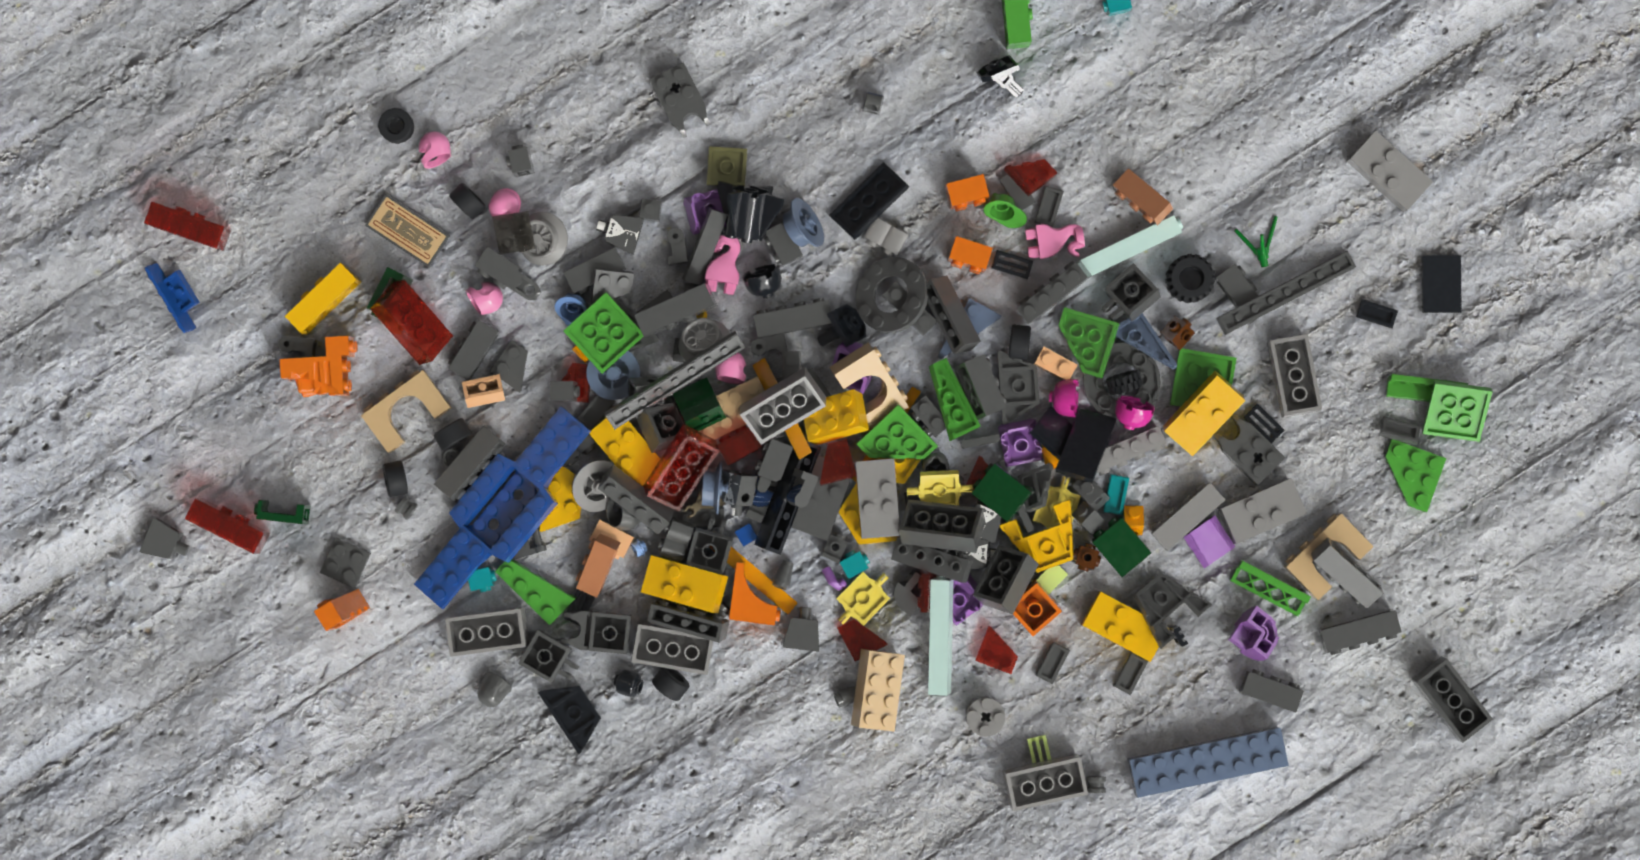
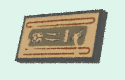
M385 194L365 224L366 227L429 268L450 237V235L387 194Z

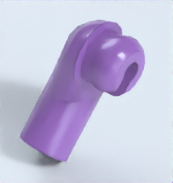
M830 566L822 569L828 584L837 591H842L843 588L847 587L844 578L837 581Z

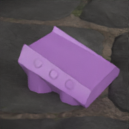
M717 189L684 198L683 205L685 206L690 231L693 235L700 233L709 208L723 212Z
M1029 418L1028 420L1001 424L998 427L1006 467L1043 460L1040 442L1029 433L1036 425L1035 419Z
M1215 515L1184 536L1186 544L1192 549L1203 568H1206L1235 547Z
M971 573L967 583L955 580L953 582V623L956 626L983 606L973 596L978 584L971 576Z

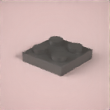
M335 538L320 573L356 588L371 553L339 538Z

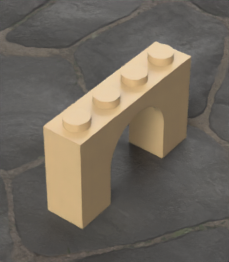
M868 342L829 368L843 389L865 376L872 375L881 378L882 384L878 395L865 404L870 431L897 404L904 410L909 406L905 402L908 399L902 389L899 391L897 388L899 385L894 375L890 377L888 374L890 368L885 361L881 362L879 359L882 356L876 346L872 348Z
M419 370L415 371L409 376L411 378L406 383L404 381L400 382L394 387V392L391 394L385 393L379 398V403L376 405L370 404L363 410L364 414L361 417L388 453L393 452L406 442L393 425L391 419L392 408L399 399L406 396L417 397L423 402L434 419H438L452 409L451 405L424 370L421 372Z
M1342 513L1331 515L1326 521L1328 524L1324 528L1319 527L1312 534L1314 536L1313 539L1309 542L1306 540L1300 545V551L1296 555L1291 554L1285 560L1287 564L1284 568L1315 600H1319L1332 588L1316 570L1312 563L1313 558L1311 552L1326 538L1342 544L1356 560H1361L1374 547Z

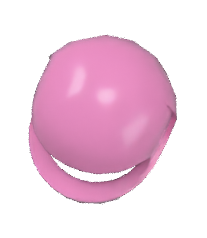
M436 131L428 132L420 139L419 152L425 153L421 161L425 168L437 167L451 157L450 143L444 134Z
M500 189L494 193L488 204L489 212L498 221L504 222L514 219L520 210L521 199L518 193L512 189Z
M483 282L481 283L482 289L480 290L472 287L466 290L470 302L480 315L497 311L503 302L502 291L494 283Z
M738 352L715 367L716 378L729 384H743L746 380V374L744 373L746 361L744 357Z

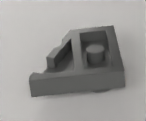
M595 268L591 305L605 293L612 299L631 293L634 272Z
M512 340L490 372L494 375L500 374L501 380L520 393L522 391L528 351Z
M1045 464L1018 476V480L1022 484L1034 490L1024 503L1027 512L1030 513L1046 506L1053 464Z

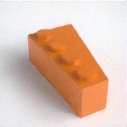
M356 589L338 598L322 601L316 605L318 609L314 613L324 629L329 631L340 628L370 609V606L360 590Z

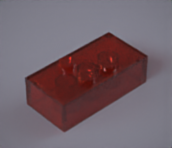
M151 201L144 224L221 251L225 250L231 229L205 220L206 216L194 213L193 216L190 215L191 211L176 206V209H172Z
M405 279L392 283L370 308L419 365L432 362L453 337L451 332Z
M683 424L644 483L643 487L646 496L674 510L680 511L720 450L716 440Z
M203 498L194 499L185 517L186 520L252 554L261 553L271 534L270 532L250 523V518L242 514H232L233 510L224 505L221 508Z

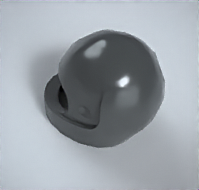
M612 499L608 501L606 517L612 527L621 531H630L638 526L640 520L621 506L617 512H614L613 505L615 501Z

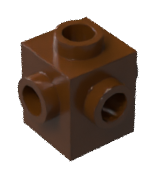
M1175 315L1160 332L1170 344L1179 350L1195 334L1190 328L1192 324L1184 317L1180 319Z
M1085 543L1084 546L1079 545V548H1075L1073 555L1074 564L1078 565L1077 569L1088 572L1089 569L1094 570L1095 566H1099L1101 556H1099L1100 551L1095 550L1096 546ZM1086 554H1090V561L1084 560Z

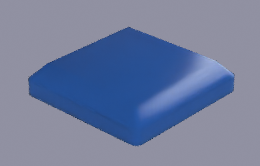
M750 524L735 531L743 546L757 538Z

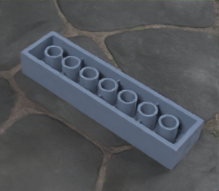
M1278 726L1127 758L1137 798L1289 766L1282 731Z

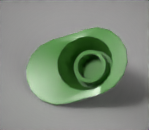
M993 193L990 202L984 206L986 216L1008 228H1020L1027 222L1025 212L1015 206L1013 198L1007 194Z

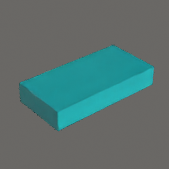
M1110 474L1106 494L1111 499L1104 504L1103 512L1123 515L1129 483L1128 477Z

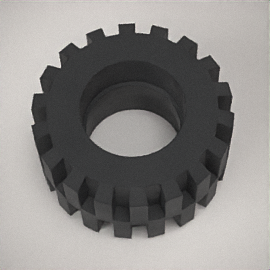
M1187 254L1180 256L1170 264L1169 269L1166 271L1165 283H1167L1168 287L1166 288L1171 292L1173 298L1176 297L1180 302L1195 303L1210 294L1214 288L1213 285L1216 278H1214L1215 270L1212 269V264L1208 263L1206 258H1202L1197 254ZM1185 268H1194L1201 276V283L1194 290H1188L1180 283L1179 276Z

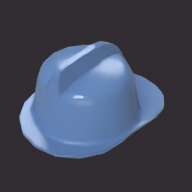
M567 293L565 297L559 298L554 306L556 313L567 326L587 310L585 300L580 295Z

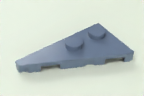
M969 298L964 307L977 334L1002 316ZM947 340L937 356L940 359L952 352Z
M1143 313L1132 322L1126 319L1119 323L1116 334L1117 338L1171 369L1177 367V363Z

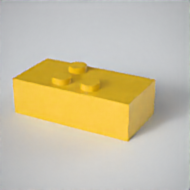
M339 263L325 278L320 277L314 283L315 287L311 291L307 290L300 297L302 300L285 317L300 333L308 335L361 281L346 265Z
M1214 371L1163 425L1164 432L1193 456L1246 401L1244 395L1217 371Z
M605 418L589 433L616 467L644 488L668 468L656 452L651 453L646 440L630 421L614 430L608 419Z
M651 555L641 593L711 613H718L728 576Z
M1098 591L1081 625L1151 662L1159 646L1142 613Z

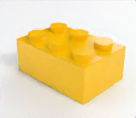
M854 389L826 397V406L804 419L808 442L815 445L869 430L863 395Z

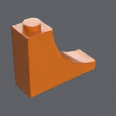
M736 562L729 620L775 625L776 621H780L781 610H777L778 605L767 603L755 595L745 577V563Z

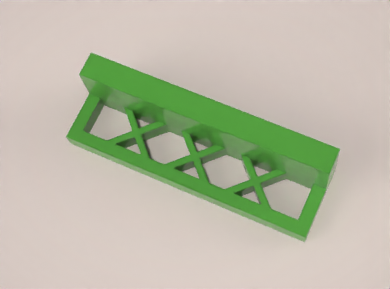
M1391 374L1387 378L1386 397L1429 402L1434 380L1466 385L1468 383Z
M1241 560L1230 579L1231 582L1299 617L1305 603L1308 604L1311 596ZM1240 570L1248 573L1250 581L1242 583L1236 580ZM1258 580L1264 581L1267 590L1260 592L1255 590L1253 582ZM1251 583L1252 588L1245 584ZM1275 589L1281 590L1284 599L1277 601L1272 599L1270 591ZM1268 592L1269 597L1262 593ZM1296 598L1301 603L1295 611L1289 608L1287 600Z

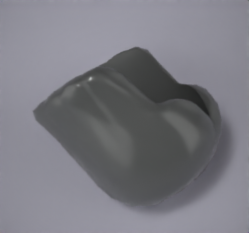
M940 452L930 453L922 461V472L950 470L948 459ZM934 465H940L937 469L931 467Z
M486 672L477 690L478 699L487 707H496L511 692L512 687L501 676L492 672Z

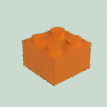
M984 174L947 183L945 186L950 210L955 209L956 212L967 209V205L974 204V207L984 205L989 198Z
M956 236L948 261L951 262L953 267L961 269L964 266L969 268V272L980 275L987 268L993 248Z
M1035 579L1027 586L1013 615L1034 636L1058 616L1062 609Z

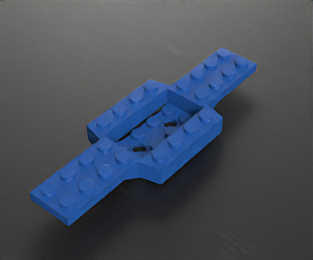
M561 406L515 462L497 454L449 512L460 529L414 585L441 609H444L478 567L490 556L493 555L509 563L558 504L548 490V487L554 475L591 431ZM515 470V474L511 477V479L503 487V489L498 493V495L493 499V501L487 506V508L474 522V524L469 525L477 516V514L482 510V508L487 504V502L492 498V496L497 492L501 485L506 481V479L511 475V473ZM521 489L523 491L522 499L515 500L514 492ZM492 519H497L499 522V526L495 530L489 527V522Z

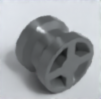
M405 496L396 507L395 512L401 513L408 520L415 512L418 504L410 502L409 498Z
M1087 776V781L1089 782L1087 787L1088 793H1106V788L1104 787L1106 777Z

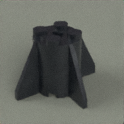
M718 181L717 190L723 212L728 214L725 237L732 239L736 237L741 238V242L752 243L753 240L763 241L765 232L783 207L784 199L772 195L773 186L760 188L750 186V188H744V185H734Z

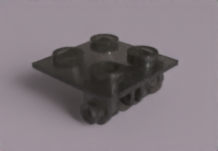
M528 211L492 217L499 254L525 252L535 249Z

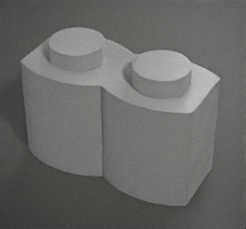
M877 218L869 226L864 238L867 239L865 243L874 248L877 245L882 247V252L892 257L893 255L898 256L908 238V234Z

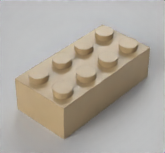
M758 377L716 396L726 418L698 431L705 445L747 425L740 416V405L764 392Z
M861 649L851 719L852 726L895 732L905 655Z

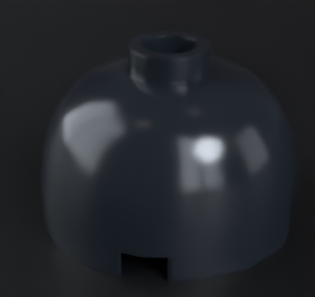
M775 264L757 267L754 273L751 274L748 271L743 275L742 278L746 289L752 295L762 296L764 299L772 297L774 292L779 289L782 281L780 268L778 265L775 266Z

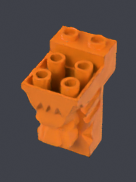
M325 337L326 356L280 359L281 378L295 380L298 392L303 397L326 394L330 396H349V391H352V381L348 380V372H351L350 360L347 361V357H355V352H358L357 341H354L353 337Z

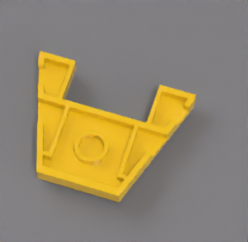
M1070 499L1053 505L1060 523L1053 527L1023 537L1017 519L999 525L1020 552L1029 554L1039 564L1036 569L1037 573L1074 559Z

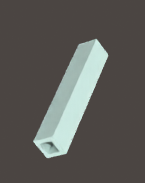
M1173 215L1163 220L1158 226L1154 224L1079 261L1094 276L1181 234L1183 225L1180 219H1176Z
M936 575L935 578L931 579L928 695L947 696L951 693L954 580L940 575Z

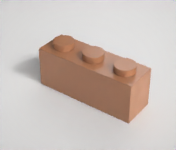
M1129 168L1113 184L1116 190L1115 195L1122 201L1126 199L1129 202L1128 205L1135 212L1139 210L1143 213L1142 217L1150 224L1153 222L1158 226L1173 210L1168 200Z
M601 533L596 539H592L588 548L591 552L589 555L586 554L582 563L585 567L583 571H579L576 581H578L576 589L596 598L603 589L621 542Z

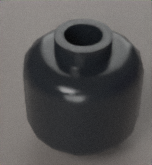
M623 670L619 675L615 676L614 685L616 686L617 693L628 697H635L641 693L644 682L638 673Z

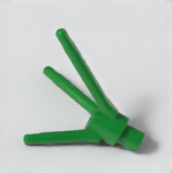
M1274 216L1266 245L1264 244V235L1260 234V247L1255 248L1238 229L1234 230L1253 253L1257 255L1261 267L1269 266L1267 259L1269 258V247L1277 223V216Z

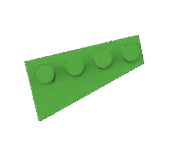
M947 358L930 365L929 370L949 441L981 427Z
M514 559L509 563L504 562L495 571L549 625L577 598L572 594L566 593L557 585L546 581L544 577L531 572L529 568Z

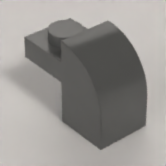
M917 572L914 574L909 573L904 580L906 583L904 586L897 582L894 588L896 604L909 616L913 614L922 602L910 592L922 578Z

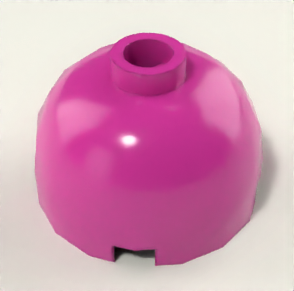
M1078 379L1061 380L1055 385L1054 391H1050L1049 402L1053 403L1054 410L1058 414L1066 417H1076L1075 413H1077L1079 392L1076 391V387H1079Z
M1123 395L1117 399L1115 414L1119 422L1124 424V428L1135 430V428L1144 427L1150 422L1155 407L1147 401L1145 404L1141 403L1140 398Z

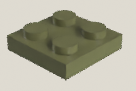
M709 146L707 185L718 186V181H723L734 185H744L745 188L747 149Z

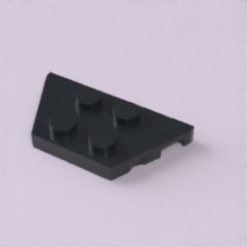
M581 686L539 691L538 694L577 753L580 754L599 723L601 716Z

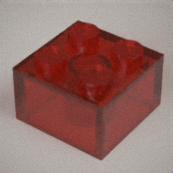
M746 425L735 430L737 434L730 437L728 434L719 439L720 443L717 447L728 466L762 448L760 442Z

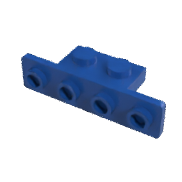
M157 263L146 266L144 269L149 279L153 282L158 294L167 305V309L173 315L178 327L183 333L196 329L187 311L200 302L181 270L175 271L166 278Z

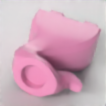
M1039 224L1025 230L1026 240L1036 239L1037 246L1027 248L1029 258H1039L1041 260L1055 256L1070 236L1075 238V241L1071 242L1067 248L1072 256L1079 257L1080 254L1075 249L1085 247L1083 229L1076 224L1066 225L1058 229L1047 224Z
M720 235L714 253L721 252L724 245H728L729 250L709 263L706 268L705 280L711 292H716L717 283L719 282L725 283L724 294L734 295L740 278L736 268V260L740 253L741 245L738 238L732 239Z

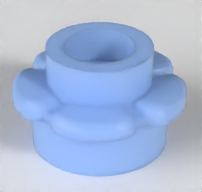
M636 539V542L631 543L632 550L636 557H644L647 547L644 541Z

